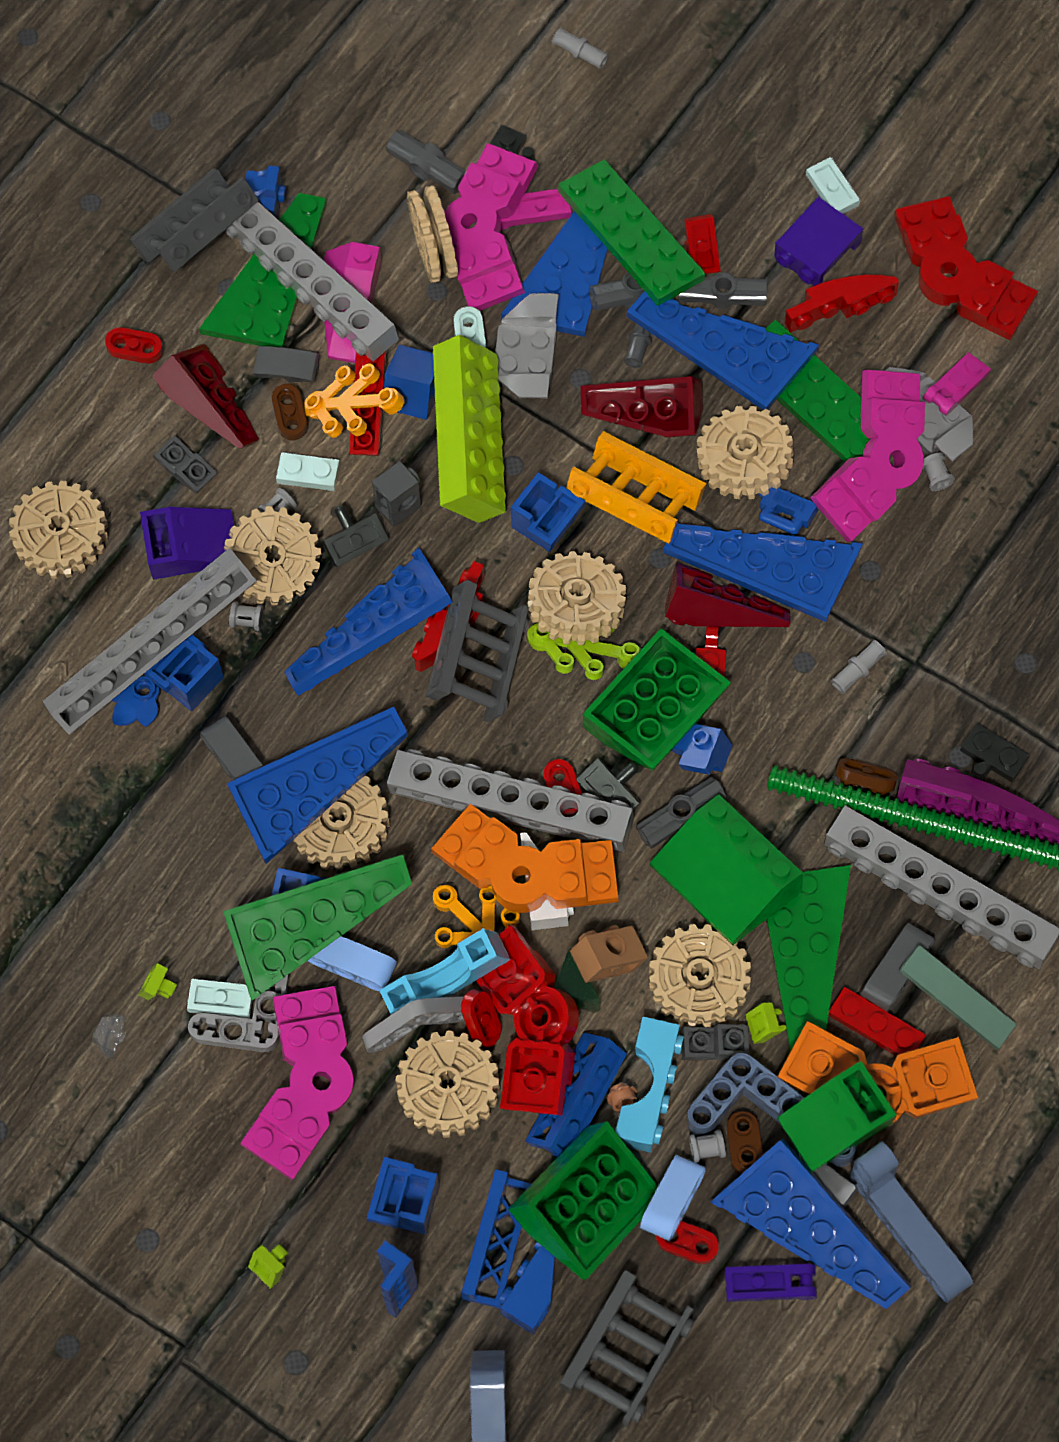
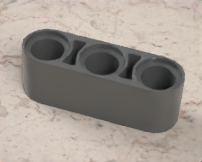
M226 716L221 717L199 732L208 749L232 781L263 767Z
M908 922L865 985L861 996L888 1012L910 981L898 970L916 946L920 945L929 952L935 942V938Z

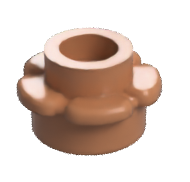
M619 1083L610 1089V1093L607 1096L608 1103L613 1106L615 1111H621L622 1106L637 1103L635 1096L637 1090L626 1083Z

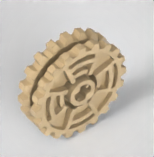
M432 185L425 187L423 194L424 203L416 190L407 192L413 231L430 282L440 281L441 267L449 278L457 277V262L452 238L436 189Z
M737 406L733 412L727 409L723 410L722 416L719 418L713 416L710 419L711 425H704L701 429L703 436L697 439V446L700 447L697 449L699 469H703L701 471L703 480H709V487L713 490L719 488L720 494L723 496L729 493L733 494L734 499H740L742 495H747L748 499H755V495L761 493L763 496L769 494V488L771 487L779 488L781 486L780 479L787 480L789 477L787 469L793 467V459L791 458L794 456L793 447H791L793 440L792 436H788V426L781 425L782 420L778 415L771 417L769 410L764 409L762 412H759L756 406H750L748 410H743L742 406Z
M51 481L46 482L45 488L40 489L38 486L32 488L33 494L30 496L24 494L21 497V506L15 505L13 508V513L16 516L9 520V525L13 528L9 531V534L17 551L18 558L25 560V566L29 570L35 567L37 575L44 576L46 573H50L53 579H57L59 574H64L66 578L72 577L73 572L76 570L80 573L85 572V566L88 563L94 565L97 562L95 556L104 553L105 547L102 542L108 541V533L105 532L108 524L104 511L101 509V503L98 499H92L93 493L87 489L82 492L81 485L77 483L70 487L67 485V481H60L59 485L54 486Z
M266 506L265 512L260 513L258 509H254L251 511V517L247 518L243 515L239 518V527L232 526L229 536L232 539H226L224 550L230 548L257 580L244 591L243 597L249 600L251 597H255L256 603L259 605H263L264 601H270L271 606H277L279 600H284L286 604L292 602L294 594L301 597L305 593V585L311 587L315 579L313 573H318L320 563L315 560L320 558L321 548L315 547L319 540L317 534H310L311 525L309 522L302 524L299 521L301 515L295 512L291 516L287 514V508L281 507L279 512H276L272 506ZM271 550L276 551L278 561L276 562L273 559L272 563L268 562L265 552L271 553Z
M569 551L568 556H563L559 553L555 555L553 561L549 559L544 560L542 563L543 568L537 567L533 575L535 578H530L528 599L530 601H528L527 606H529L528 611L532 612L530 616L531 621L539 623L538 630L541 633L547 631L550 633V639L556 640L561 638L563 639V644L567 645L571 641H576L578 645H584L586 640L596 643L599 642V636L601 635L607 638L611 635V628H618L620 624L618 618H623V607L626 597H624L626 585L621 584L623 581L622 575L614 573L615 566L612 564L605 565L603 563L604 558L600 556L595 559L591 558L588 552H584L580 556L575 551Z
M366 775L293 840L298 845L297 849L300 854L306 853L308 855L307 860L310 863L314 864L316 861H319L321 868L325 870L330 865L335 866L336 871H342L343 867L347 865L351 869L357 868V862L362 860L364 863H368L371 861L370 854L372 852L378 854L381 851L379 843L380 841L387 840L388 833L386 828L390 827L388 808L385 797H382L380 794L381 789L378 785H370L371 779Z
M691 924L688 931H683L681 928L674 930L675 936L670 938L666 935L662 939V948H655L653 961H650L649 988L650 991H653L655 1005L662 1004L661 1013L665 1017L670 1014L673 1015V1022L678 1025L683 1021L688 1023V1027H696L697 1024H702L703 1027H711L712 1022L724 1024L727 1015L734 1017L737 1014L738 1005H744L746 1002L745 997L747 992H749L751 966L750 962H746L745 957L747 953L745 949H738V942L732 946L718 931H712L711 925L705 924L703 929H698L696 924ZM701 972L704 980L699 981L695 973Z
M446 1031L445 1036L440 1037L437 1032L431 1033V1039L428 1041L420 1038L417 1040L418 1047L416 1049L409 1047L405 1052L407 1061L400 1060L398 1066L400 1075H396L397 1094L400 1105H403L404 1114L407 1118L413 1117L414 1126L418 1129L425 1126L427 1133L433 1136L437 1131L442 1132L443 1138H450L451 1132H457L459 1136L465 1135V1129L469 1127L475 1131L479 1128L478 1122L480 1119L487 1121L491 1116L489 1107L496 1108L498 1102L496 1093H500L498 1068L491 1059L492 1054L489 1050L483 1051L481 1048L482 1043L476 1039L470 1042L468 1034L465 1033L456 1037L453 1031ZM449 1079L453 1080L454 1086L452 1088H449V1085H447V1089L443 1088L442 1082L444 1080H447V1083H449Z

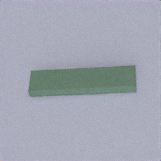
M920 945L916 946L898 970L995 1050L1002 1046L1017 1025Z

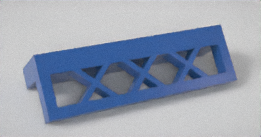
M583 1032L574 1049L573 1075L579 1071L580 1075L571 1085H566V1101L563 1107V1116L539 1114L525 1140L530 1146L548 1150L557 1158L590 1125L627 1055L609 1038ZM595 1044L592 1053L584 1057L589 1045ZM550 1126L551 1129L545 1140L539 1139L544 1129Z
M495 1169L462 1289L463 1300L500 1309L501 1304L499 1300L506 1289L522 1226L508 1210L509 1206L504 1199L507 1186L524 1190L525 1192L531 1186V1183L508 1178V1172ZM502 1204H503V1206H504V1208L506 1209V1211H504L503 1213L499 1214V1213H500V1210H501V1206H502ZM509 1215L515 1224L514 1232L501 1239L496 1230V1224L499 1220ZM493 1235H495L498 1241L491 1245ZM511 1240L510 1247L508 1250L504 1243ZM501 1246L507 1256L506 1262L493 1270L487 1257L490 1251ZM486 1265L489 1272L483 1275L484 1268ZM503 1270L501 1280H499L496 1274ZM490 1277H493L498 1285L496 1299L477 1295L480 1283Z
M384 1241L377 1250L385 1278L380 1287L388 1313L396 1318L418 1288L412 1259Z

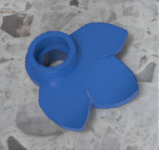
M141 676L111 701L116 703L112 716L113 724L127 726L138 719L143 726H149L158 715L159 709L156 700L160 694L159 686L148 677ZM147 688L150 690L148 695H140L142 689Z

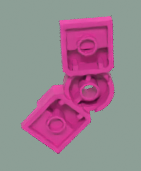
M487 143L478 162L470 164L458 188L461 197L453 201L444 212L455 251L458 281L462 285L468 307H474L479 311L525 293L510 244L505 236L500 233L501 219L513 216L539 167L533 160ZM476 223L473 228L468 229L471 224Z
M879 370L862 371L861 431L870 439L865 446L863 457L849 458L810 497L846 542L853 541L870 522L877 521L896 502V489L910 486L918 479L922 472L924 456L917 438L925 430V402H920V374ZM890 454H892L894 457L893 466L890 464L889 461Z
M335 986L273 997L283 1060L293 1066L289 1087L276 1090L240 1143L242 1147L292 1181L330 1126L328 1114L339 1111L347 1103L353 1088L352 1070L346 1060L341 1057L346 1049L347 1041ZM317 1076H323L328 1079L330 1086L326 1090H318L313 1086L312 1080Z

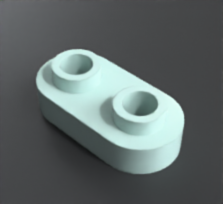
M474 307L459 309L454 315L455 336L460 334L486 348L483 318L480 311ZM468 322L473 324L471 327L464 326Z

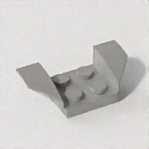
M529 294L501 320L502 324L498 326L495 353L499 362V383L503 384L519 398H548L556 341L558 294Z
M889 367L885 370L920 374V402H925V430L917 438V441L927 456L940 450L953 462L973 446L972 416L962 406L958 405L950 414L945 416L939 411L940 407L933 402L929 404L923 399L926 391L933 384H936L930 377H926L927 373Z

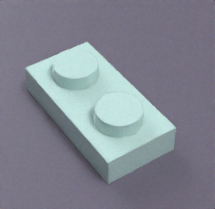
M831 157L806 169V176L820 197L842 214L859 206L860 199Z
M281 452L276 481L277 484L335 491L340 463L336 459Z
M191 979L187 1011L250 1019L253 1001H251L245 984Z

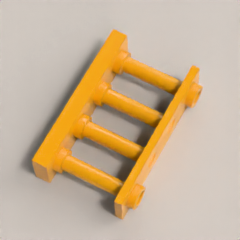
M603 431L597 439L592 458L595 460L586 472L573 467L566 487L575 496L669 544L672 541L678 521L674 517L683 505L694 511L700 505L706 483ZM606 466L621 473L612 485L597 479V476ZM631 479L647 486L637 499L623 492V489ZM657 492L673 499L664 512L648 505Z

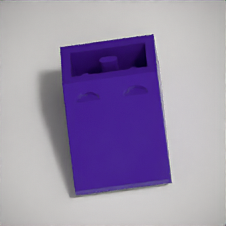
M165 507L140 512L148 566L153 580L202 571L226 551L224 550L226 539H232L229 536V531L234 526L232 510Z

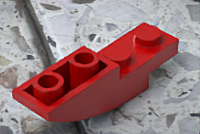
M858 275L820 283L806 289L805 302L786 310L785 326L790 333L798 329L805 330L819 319L833 317L839 310L842 311L846 319L853 315L860 316L866 313L870 307L879 303L886 304L893 300L897 295L899 280L897 277L886 275Z
M386 351L374 361L365 354L361 356L356 352L354 383L360 378L359 372L366 364H372L380 372L378 380L373 384H369L358 395L379 394L384 389ZM380 407L352 408L356 415L367 423V429L360 436H354L350 432L349 455L379 456L383 409Z
M473 561L469 570L464 569L459 580V584L466 580L477 584L475 595L477 600L484 602L483 594L478 593L485 578L484 565ZM442 609L427 619L424 627L426 635L422 642L418 641L412 653L417 671L422 672L434 665L447 610ZM475 611L470 612L468 620L470 627L474 625L480 615Z

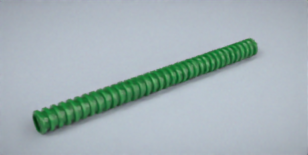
M779 765L772 767L767 784L768 791L772 792L775 789L778 794L786 792V796L790 797L793 794L796 795V799L804 797L807 802L811 799L814 800V804L822 802L824 803L823 806L828 807L829 804L833 806V809H837V807L843 809L844 806H847L863 816H870L871 820H874L876 817L882 823L886 820L889 821V825L897 823L900 828H902V825L907 826V830L915 828L918 833L921 830L926 831V835L933 833L936 838L944 836V840L948 841L951 838L954 839V843L962 841L965 846L968 843L972 844V848L980 846L983 851L990 849L993 854L998 851L1001 852V856H1005V854L1010 855L1011 859H1014L1016 856L1019 857V861L1023 862L1026 859L1029 860V864L1037 862L1040 867L1043 864L1048 865V869L1055 867L1059 872V844L1056 842L1052 845L1049 844V840L1041 842L1038 837H1035L1034 840L1030 839V835L1027 834L1025 837L1021 836L1020 832L1012 834V831L1009 829L1006 832L1002 831V827L994 829L991 824H988V827L984 826L983 822L980 821L976 824L973 819L966 821L964 820L965 817L962 816L958 819L955 818V814L948 816L944 811L940 814L934 808L930 811L927 810L926 806L919 808L916 803L912 806L908 805V801H904V803L899 802L898 798L890 800V796L883 798L880 797V793H877L875 796L869 790L867 793L862 792V788L854 790L851 785L847 788L843 787V783H839V785L834 784L833 780L825 782V778L818 780L815 775L807 777V773L804 772L800 775L797 774V770L789 772L786 767L783 770L779 769Z

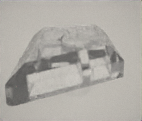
M107 1014L103 1016L93 1035L94 1044L104 1055L111 1059L114 1056L118 1042L121 1043L126 1037V1032L122 1030L126 1017L120 1014Z

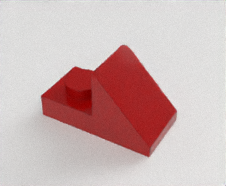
M708 214L684 219L686 233L684 245L686 252L705 272V275L721 272L714 216Z

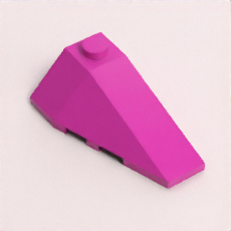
M350 242L326 251L324 262L372 304L382 265L380 247ZM326 320L324 323L328 359L355 363L356 351L352 347L351 341L346 337L344 339L339 337L332 328V324Z

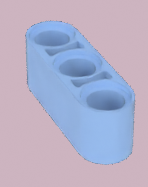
M342 936L308 960L309 963L376 991L387 986L397 965V962L388 955Z
M675 1155L644 1213L640 1228L671 1241L701 1184L706 1168Z

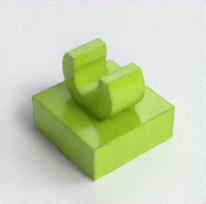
M158 963L154 965L138 995L148 1001L155 997L156 993L167 999L169 996H172L177 985L164 979L168 968Z
M772 1002L761 1003L745 1014L754 1044L765 1043L787 1029L786 1025L779 1026L777 1017L782 1014V1011L774 1009Z
M280 1244L271 1252L261 1245L253 1252L248 1267L271 1289L281 1279L285 1268L283 1264L286 1260L284 1258L288 1255V1252Z

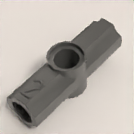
M402 130L395 131L390 136L386 145V152L407 164L415 176L424 181L431 179L453 194L460 192L458 186L466 170L446 159L444 153L432 143L424 145Z
M628 272L621 280L589 287L590 302L593 310L596 311L623 305L630 308L644 292Z
M726 272L718 273L714 277H705L704 281L679 295V302L712 303L713 306L719 309L729 308L733 304L766 306L767 279L734 278ZM719 289H726V290H728V292L722 293V292H719L718 290H719Z
M710 777L684 795L673 797L667 806L636 825L640 838L650 849L654 848L677 833L698 809L718 794L727 800L722 786L717 780ZM683 808L689 814L685 817H679L674 814V811Z

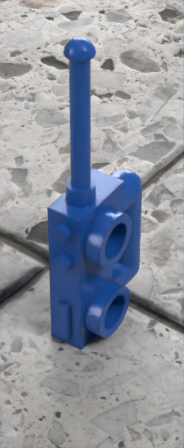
M771 487L769 488V494L765 496L758 493L762 497L760 501V509L762 511L759 514V519L791 534H797L802 526L808 528L818 512V507L814 502L792 494L788 490ZM785 513L792 516L793 519L791 521L776 514Z

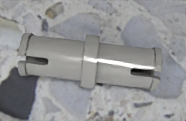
M561 27L556 31L552 40L553 44L572 53V57L577 60L581 58L600 70L604 67L609 57L608 53L589 44V40L584 37L580 39Z
M873 640L857 657L852 656L848 660L849 664L836 677L831 679L835 689L841 694H845L861 677L865 678L869 675V669L883 656L887 655L885 648L878 641Z

